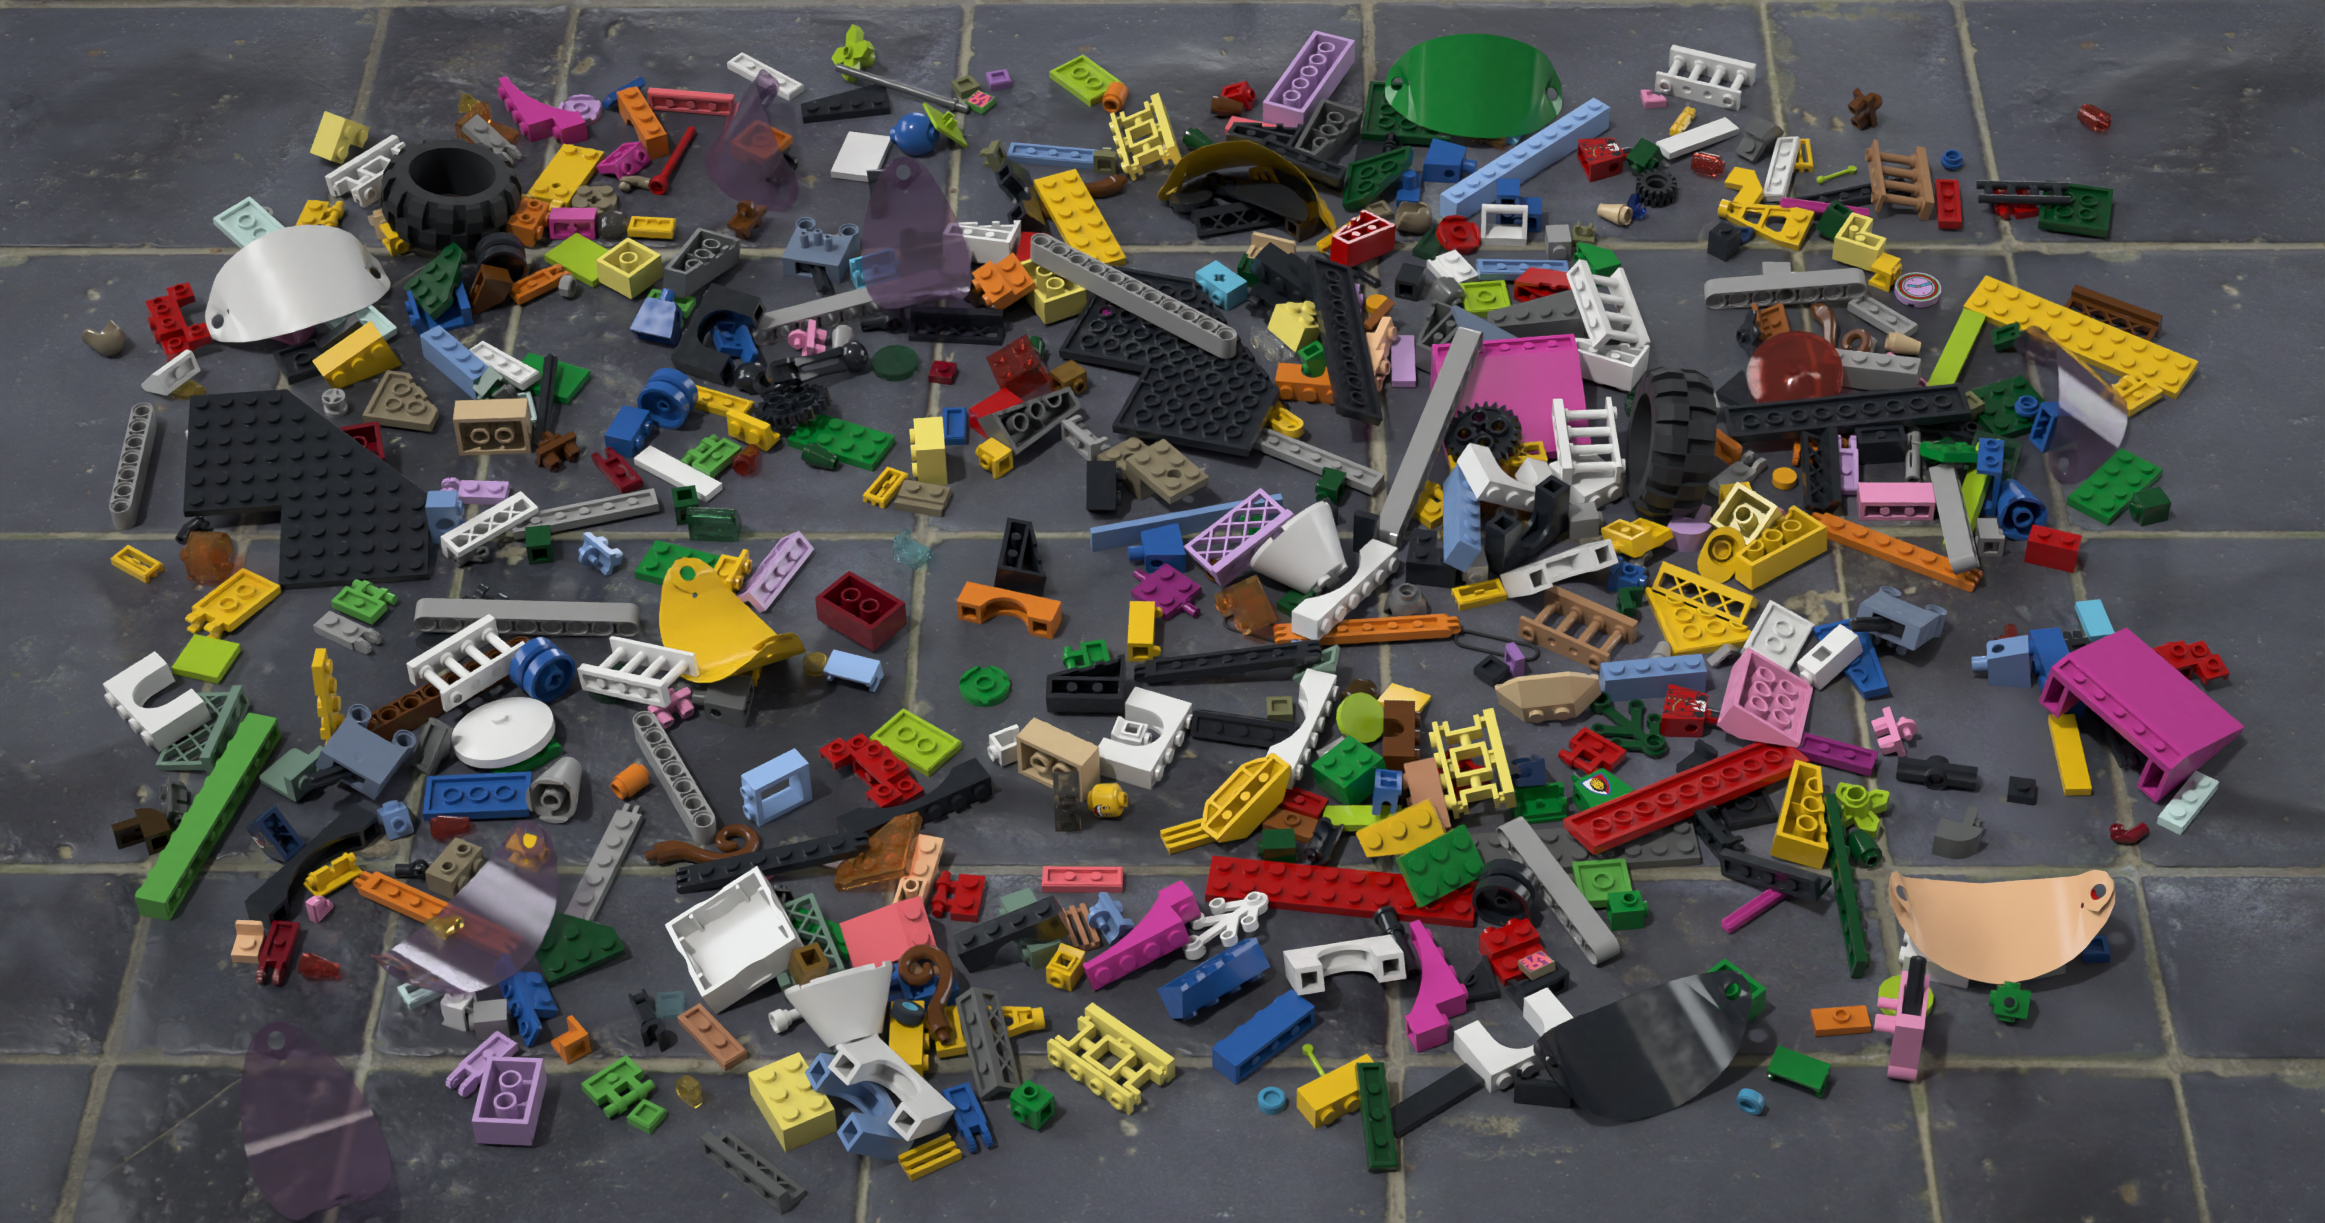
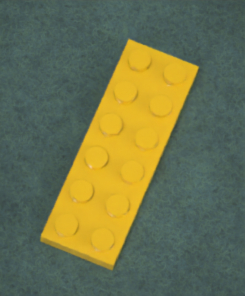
M1076 169L1034 180L1035 190L1067 245L1107 265L1121 266L1126 264V256Z

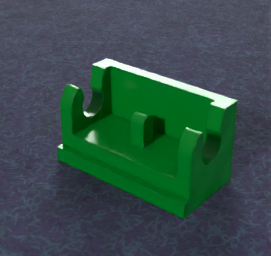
M1563 781L1546 783V785L1513 787L1517 804L1516 807L1510 808L1513 819L1521 816L1529 825L1563 821V819L1567 818V797H1564Z
M1778 1045L1767 1068V1074L1771 1080H1774L1775 1076H1779L1814 1089L1816 1092L1815 1096L1821 1098L1831 1079V1064Z

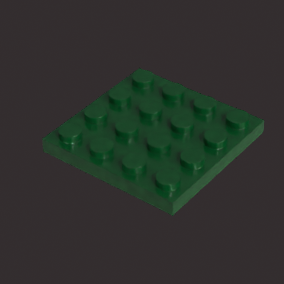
M1370 81L1362 128V140L1384 141L1385 134L1394 131L1398 136V142L1406 144L1431 145L1433 138L1451 142L1450 134L1419 126L1396 111L1385 97L1386 82ZM1392 82L1391 87L1393 90L1398 91L1403 83Z

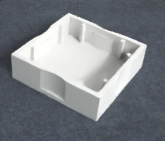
M757 866L726 885L713 897L696 904L665 924L675 946L688 964L689 973L697 989L715 1014L788 969L792 950L804 946L771 884Z

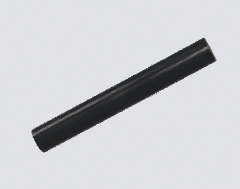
M1327 250L1325 253V258L1329 260L1331 250ZM1356 265L1351 268L1358 271V278L1375 288L1379 287L1381 283L1379 279Z

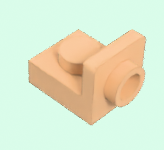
M236 920L237 937L231 952L232 962L259 963V957L266 941L263 922Z

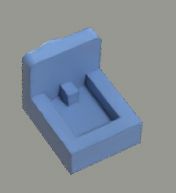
M389 801L384 803L382 808L377 809L379 819L384 824L389 840L414 832L408 809L402 801Z

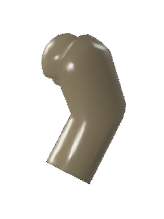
M623 176L619 180V189L625 192L630 191L631 186L649 189V183L652 179L642 176Z

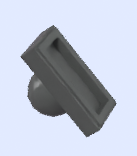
M430 717L410 765L428 775L434 776L440 761L447 758L452 752L450 738L454 728L436 718Z

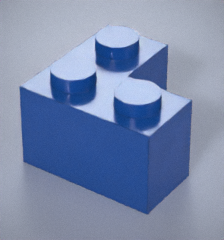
M1497 178L1496 204L1528 205L1527 232H1541L1542 197H1520V179ZM1495 213V224L1522 225L1523 214Z

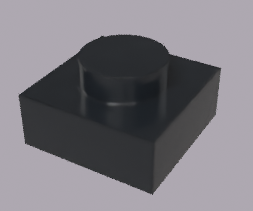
M1491 654L1474 667V675L1491 686L1496 685L1510 674V666Z
M2010 776L2007 802L2033 805L2036 780Z

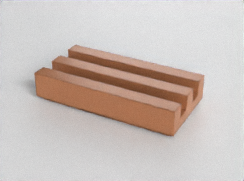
M1085 903L1079 904V908H1075L1074 905L1069 906L1067 911L1062 908L1068 923L1070 934L1067 936L1071 946L1083 951L1099 948L1100 939L1098 934L1087 923L1089 912ZM1079 915H1081L1084 920V923L1092 940L1091 943H1089V940L1080 921ZM1068 918H1073L1083 945L1078 944Z

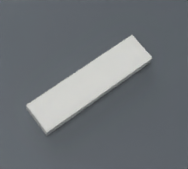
M740 53L727 62V68L788 101L804 92L803 84L744 53Z
M1724 117L1657 141L1656 145L1660 147L1662 154L1670 160L1736 136L1739 133V128Z
M1798 136L1777 138L1763 189L1765 195L1763 202L1781 201L1782 197L1787 196L1801 143Z
M484 341L469 349L487 366H491L507 381L521 390H525L541 379L539 371Z
M648 446L634 458L635 465L676 487L695 485L698 498L706 503L723 489L721 482L652 446Z

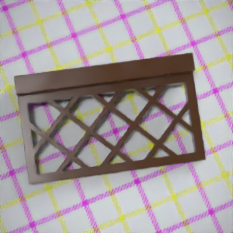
M2076 284L2071 290V297L2064 306L2068 309L2074 307L2083 310L2084 312L2080 313L2090 318L2094 315L2105 318V320L2100 322L2113 327L2115 323L2127 326L2120 330L2137 336L2135 333L2137 331L2147 333L2148 336L2140 338L2152 342L2154 337H2158L2161 332L2163 315Z

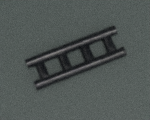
M1976 181V189H1984L1985 193L1978 194V203L2071 204V196L2062 195V191H2068V182ZM1993 190H2007V195H1994ZM2016 190H2030V195H2017ZM2039 191H2053V196H2042L2039 194Z

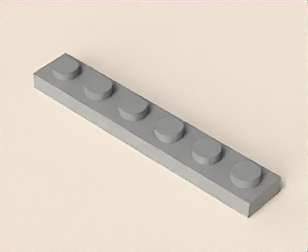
M1266 427L1263 428L1253 447L1256 450L1322 475L1323 467L1347 472L1346 485L1373 495L1384 482L1385 474Z
M652 488L541 510L539 513L512 527L514 540L526 538L525 527L550 525L551 533L657 512L659 511V505L655 490Z

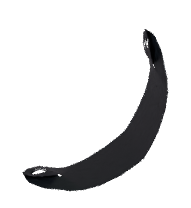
M1733 970L1695 974L1663 983L1606 1006L1583 1013L1551 1028L1535 1042L1533 1052L1541 1061L1549 1076L1567 1091L1580 1108L1588 1113L1609 1119H1640L1663 1114L1698 1095L1716 1080L1730 1064L1739 1050L1747 1026L1752 1004L1750 984L1741 973ZM1732 984H1739L1741 987L1740 996L1734 1001L1728 1000L1726 997L1727 988ZM1546 1057H1550L1556 1062L1560 1069L1550 1066L1546 1061Z

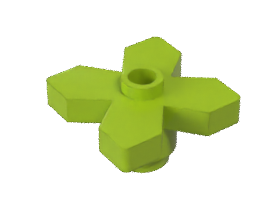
M852 24L846 33V46L837 48L832 56V61L835 65L839 63L860 70V68H870L874 64V47L871 42L863 40L864 32L859 26ZM842 74L844 79L848 82L854 83L857 79L855 77Z
M1840 782L1835 794L1837 803L1842 807L1841 825H1845V828L1855 824L1857 830L1862 829L1870 833L1873 838H1876L1881 826L1880 819L1875 814L1887 810L1890 803V792L1879 789L1867 792L1860 785Z

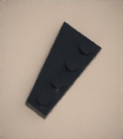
M873 84L802 103L801 112L803 124L888 115L890 114V105L886 87Z

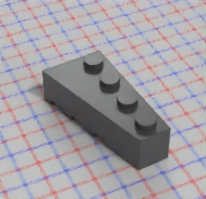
M1322 98L1294 148L1325 160L1331 159L1360 132L1363 111Z
M698 228L666 266L663 289L674 291L676 298H686L739 263L741 239Z
M1572 289L1488 312L1487 322L1518 338L1574 334L1575 338L1585 339V325Z
M1069 386L986 415L977 420L989 439L992 437L1012 449L1014 456L1080 409L1082 405Z

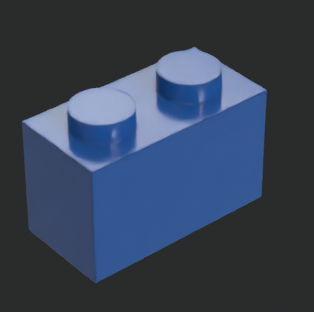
M623 405L604 435L606 448L611 446L622 457L633 459L638 450L642 449L646 437L653 431L650 411Z

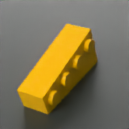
M1795 505L1791 506L1786 516L1781 515L1776 519V524L1771 529L1766 528L1761 532V537L1758 540L1753 539L1735 555V579L1750 590H1754L1827 551V526Z
M1795 759L1769 855L1822 870L1828 852V842H1826L1827 828L1824 823L1825 806L1822 801L1823 785L1820 766Z

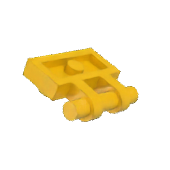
M307 200L295 226L321 224L337 228L338 219H341L344 214L345 204L342 201H337L330 208V203L327 201Z
M2133 373L2130 376L2125 375L2120 378L2119 382L2115 385L2110 384L2105 387L2099 396L2105 401L2108 399L2112 400L2111 405L2130 417L2161 399L2163 390L2146 378L2138 382V375Z
M1427 479L1424 486L1425 491L1421 493L1412 516L1431 530L1443 523V490L1436 482L1432 483ZM1437 498L1440 502L1437 503L1433 499Z

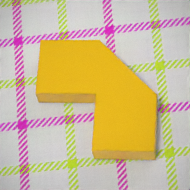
M1734 167L1724 182L1726 188L1740 190L1733 200L1735 203L1759 204L1765 196L1754 170Z

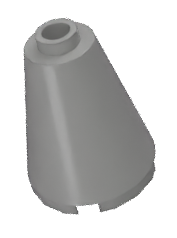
M562 757L535 779L526 791V803L532 813L535 811L540 815L539 819L545 822L555 824L567 821L576 812L578 807L582 774L581 764L572 757Z

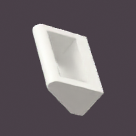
M1482 204L1481 245L1526 246L1528 205ZM1486 213L1523 214L1522 225L1486 224Z
M185 350L148 377L141 384L142 388L148 392L167 396L201 371L193 352Z

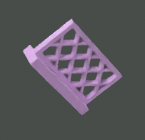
M1260 488L1191 540L1184 548L1189 555L1215 578L1216 583L1223 588L1250 567L1251 559L1270 537L1275 540L1284 532L1282 526L1292 519L1294 514L1289 509L1285 510ZM1262 498L1265 501V507L1253 508V504ZM1271 513H1279V514H1280V515H1278L1276 518H1274L1273 520L1267 521V519H1268V514H1271ZM1263 514L1262 521H1251V515ZM1238 515H1246L1245 522H1234V518ZM1249 528H1261L1254 535H1248ZM1227 529L1225 537H1214L1217 531ZM1232 529H1244L1243 536H1231ZM1225 543L1224 550L1212 551L1213 544ZM1230 543H1241L1234 550H1229ZM1200 544H1208L1207 551L1196 552L1194 549ZM1222 557L1216 564L1210 565L1211 558Z

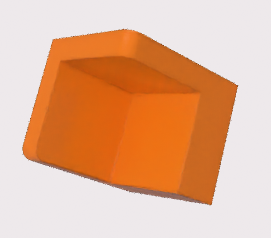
M572 1015L567 1017L569 1031L551 1041V1046L567 1065L591 1052L588 1033Z

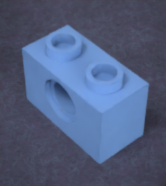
M458 490L428 491L425 509L432 544H441L440 536L467 522V519L462 517L464 514V502L459 500Z

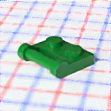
M1922 442L1919 447L1922 456L1941 462L1977 463L1978 460L1976 446L1967 445L1966 442H1957L1956 444Z

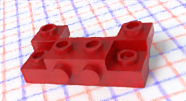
M189 282L166 288L168 295L145 301L150 316L147 317L150 330L153 332L156 345L161 344L167 362H170L185 350L193 352L206 344L213 343L206 322L187 327L180 308L196 302Z
M2184 640L2167 642L2152 648L2188 680L2192 679L2194 672L2200 677L2204 685H2207L2210 680L2221 677L2226 680L2229 677L2230 673L2219 654L2213 655L2204 640L2187 645Z
M860 733L846 742L839 737L819 749L820 757H825L832 763L834 770L852 764L853 772L871 788L866 792V799L868 801L872 800L880 808L904 805L925 796L924 788L908 775L909 768L907 764L895 757L890 748L884 747L877 739L871 742L864 734Z

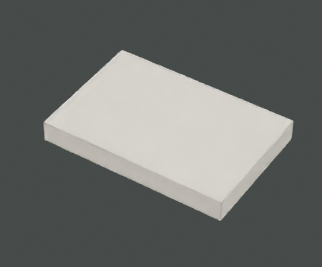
M849 131L832 167L831 178L868 182L866 170L881 169L892 144L890 136Z
M1770 600L1740 653L1743 654L1749 647L1789 671L1815 624Z

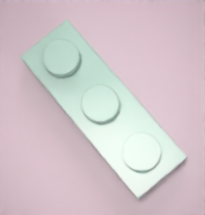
M2195 770L2158 816L2157 824L2181 835L2217 791L2219 781Z

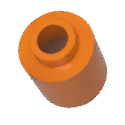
M1121 82L1110 83L1102 98V106L1105 111L1116 113L1122 109L1129 95L1126 85Z
M633 763L613 778L610 787L620 800L626 797L629 799L649 784L650 774L642 764Z

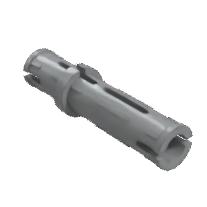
M1912 426L1908 427L1905 431L1907 437L1905 482L1921 483V454L1919 451L1921 431L1919 427Z

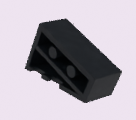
M1234 122L1226 133V142L1250 141L1260 144L1264 137L1295 147L1305 129V124H1298L1297 127H1284V123H1277L1276 127H1267L1257 122Z
M1007 517L994 587L1043 597L1046 574L1042 569V559L1038 553L1033 524L1030 521Z
M1125 654L1118 655L1117 659L1102 662V660L1096 661L1094 665L1084 668L1074 667L1047 675V712L1124 714L1126 688Z

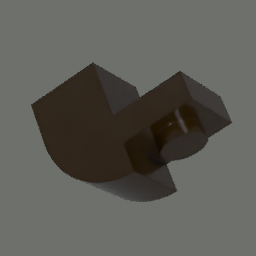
M1303 200L1308 211V220L1305 223H1299L1285 217V232L1298 243L1313 237L1318 232L1319 208L1315 200L1308 204Z
M152 808L135 809L136 817L111 825L118 850L145 842L149 856L164 850L172 834L165 815Z

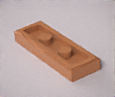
M700 1003L677 1016L678 1023L725 1071L748 1058L747 1050Z

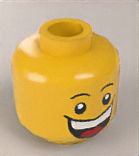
M1117 783L1097 784L1088 793V808L1098 818L1118 817L1122 814L1124 807L1128 805V795L1126 792H1123L1121 786Z

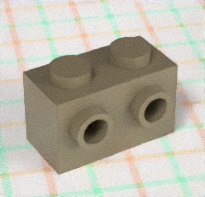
M455 837L425 871L428 889L455 901L462 892L468 889L469 884L484 869L485 860L482 847Z

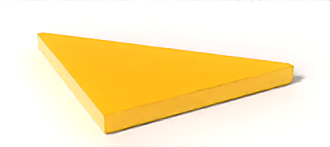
M1645 587V597L1665 641L1672 647V656L1713 653L1725 643L1741 648L1744 647L1752 632L1748 630V626L1733 620L1728 622L1716 617V614L1700 607L1695 609L1685 605L1684 601L1667 594L1665 596L1653 592L1652 588Z

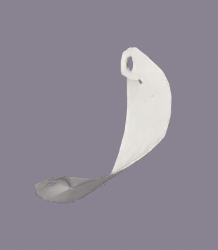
M300 225L281 228L252 241L224 264L212 286L205 312L206 325L212 339L219 342H249L276 337L361 310L378 301L389 290L391 283L380 262L351 233L339 228L323 225ZM370 268L378 270L381 278L376 279L370 273ZM222 315L224 318L223 326L219 329L214 328V318Z

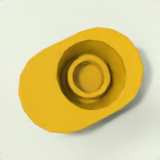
M1729 526L1719 527L1708 536L1697 561L1698 571L1701 576L1718 583H1724L1731 578L1735 572V555L1745 547V540L1737 529Z

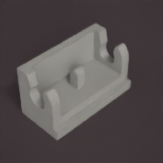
M1075 415L1067 420H1062V440L1086 460L1097 461V455L1112 448L1110 445L1105 444L1110 441L1107 437L1099 439L1086 429L1083 423L1075 424L1083 419L1082 416Z

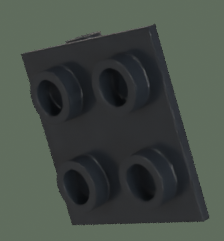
M1394 131L1386 133L1384 141L1358 139L1355 161L1402 148L1403 143L1398 142V136Z

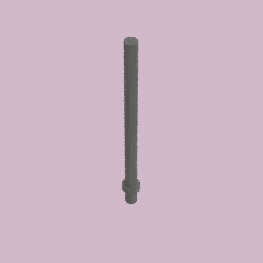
M837 63L835 68L836 72L948 107L954 112L958 110L968 113L970 110V105L959 102V99L956 98L949 99Z

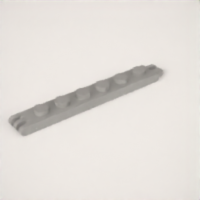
M625 803L622 810H616L564 914L593 922L642 824L643 814H641V806L635 805L632 810V804Z

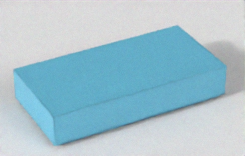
M2100 599L2078 601L2075 603L2076 613L2091 643L2115 633Z

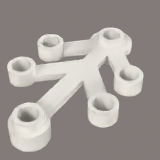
M1251 892L1244 900L1225 903L1223 898H1215L1210 901L1209 906L1212 914L1215 916L1205 917L1200 912L1201 916L1189 922L1191 928L1195 930L1206 926H1214L1199 937L1197 935L1189 936L1190 942L1182 946L1186 958L1195 960L1204 956L1206 953L1204 944L1220 934L1221 941L1225 947L1235 945L1238 942L1237 932L1240 919L1245 932H1252L1258 929V915L1263 914L1268 909L1269 900L1267 895L1260 892ZM1227 911H1234L1233 913L1223 914Z

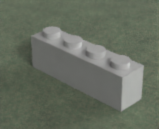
M1826 348L1821 363L1823 385L1865 390H1895L1919 387L1921 381V358Z

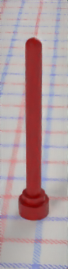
M688 127L661 174L654 176L650 181L649 189L653 194L663 195L669 186L667 179L696 133L695 127Z

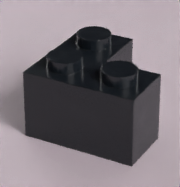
M1087 461V511H1117V505L1121 506L1122 494L1121 491H1117L1118 482H1123V468L1118 466L1117 461Z
M1413 528L1406 559L1405 583L1455 588L1458 569L1444 563V549L1437 548V531Z

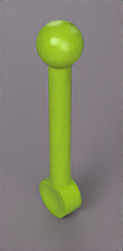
M1851 165L1846 170L1827 176H1818L1816 182L1823 184L1827 180L1848 173L1855 174L1857 168Z
M1310 1044L1303 1045L1302 1053L1305 1056H1309L1320 1076L1325 1075L1324 1070L1313 1054V1046Z

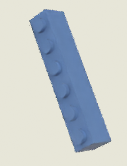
M1457 463L1443 483L1444 563L1466 573L1481 552L1480 500L1476 498Z

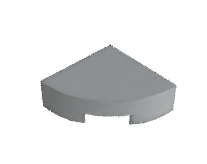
M1725 643L1707 661L1712 667L1719 666L1726 657L1729 660L1733 659L1739 654V650L1735 645Z

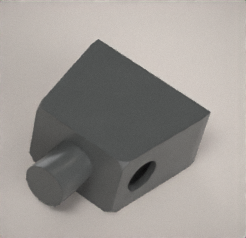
M752 675L731 676L711 682L708 685L707 691L693 690L692 704L704 706L705 716L708 721L745 728L754 697Z

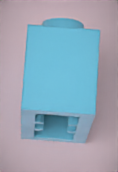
M1217 260L1196 272V281L1199 283L1202 292H1205L1216 305L1224 310L1229 311L1247 300V281Z

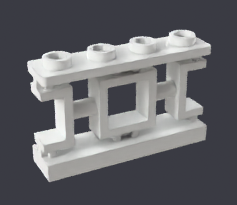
M391 135L326 175L325 179L331 196L338 197L351 191L354 202H359L363 208L381 198L383 171L394 154L398 155L401 148L406 146L405 143H400L397 136Z

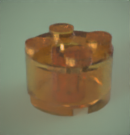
M192 531L187 540L186 547H182L180 551V558L182 562H185L188 579L190 581H225L232 573L234 563H229L230 555H234L231 537L223 532Z

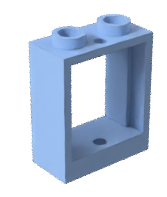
M795 748L741 775L742 787H740V791L744 798L745 805L742 807L744 814L759 827L813 800L809 763ZM789 778V787L762 800V791Z

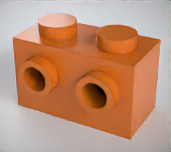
M523 197L515 215H512L507 222V233L520 238L524 246L533 247L536 241L541 239L544 228L549 226V203Z

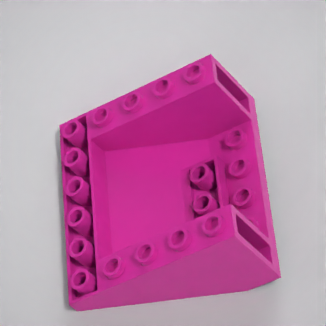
M1574 334L1483 341L1453 417L1458 418V410L1463 413L1466 412L1465 406L1473 409L1476 402L1479 404V407H1483L1485 401H1487L1490 407L1494 402H1497L1498 408L1506 405L1507 411L1512 409L1514 416L1517 415L1521 423L1523 439L1519 440L1520 443L1542 441L1547 459H1556L1557 451L1552 423L1553 399H1563L1564 408H1568V411L1586 410L1579 353ZM1451 343L1432 345L1431 391ZM1569 420L1566 423L1571 428L1589 427L1588 420ZM1590 437L1571 438L1569 443H1573V445H1591ZM1443 441L1442 444H1443L1444 453H1445V457H1446V451H1447V450H1446V448H1445L1444 441ZM1538 450L1526 452L1530 455L1539 454ZM1508 453V457L1514 456V454Z
M2127 627L2067 654L2052 666L2038 701L2058 719L2081 700L2147 756V763L2136 787L2155 803H2158L2193 774L2195 770L2210 760L2240 735L2244 729L2241 723Z

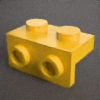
M733 408L726 413L729 436L765 451H768L780 440V434L771 430V424Z
M743 549L739 557L722 554L714 567L715 572L725 583L726 587L734 594H736L737 590H741L743 579L746 574L751 572L752 560L749 558V550Z

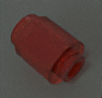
M2084 104L2077 113V119L2080 120V123L2097 133L2108 130L2111 125L2110 113L2093 104Z
M1702 151L1693 154L1691 170H1694L1695 173L1716 178L1719 174H1723L1725 161H1722L1721 155Z

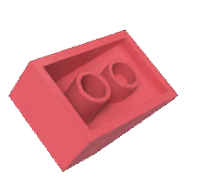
M921 896L893 903L839 924L853 968L872 963L877 968L883 965V961H892V965L899 962L900 957L906 950L915 945L928 944L936 946Z

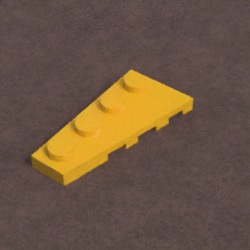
M316 648L311 667L315 696H318L317 713L318 717H322L320 736L321 740H326L327 743L344 722L345 716L340 714L341 698L336 696L337 680L332 677L333 661L328 659L326 648Z

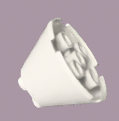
M1323 501L1311 505L1282 526L1284 532L1275 540L1270 537L1258 549L1250 561V566L1254 571L1304 594L1312 590L1316 592V596L1322 592L1323 587L1331 588L1340 579L1338 576L1348 568L1330 505Z
M883 961V965L877 968L872 963L810 980V983L799 986V984L784 990L785 997L828 1048H833L834 1053H837L843 1045L874 1036L879 1037V1034H882L893 969L892 961Z

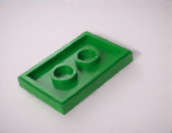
M528 353L521 362L539 371L541 379L525 390H521L518 387L515 389L522 392L530 391L531 394L540 396L544 357ZM558 361L553 401L568 405L591 377L590 370Z

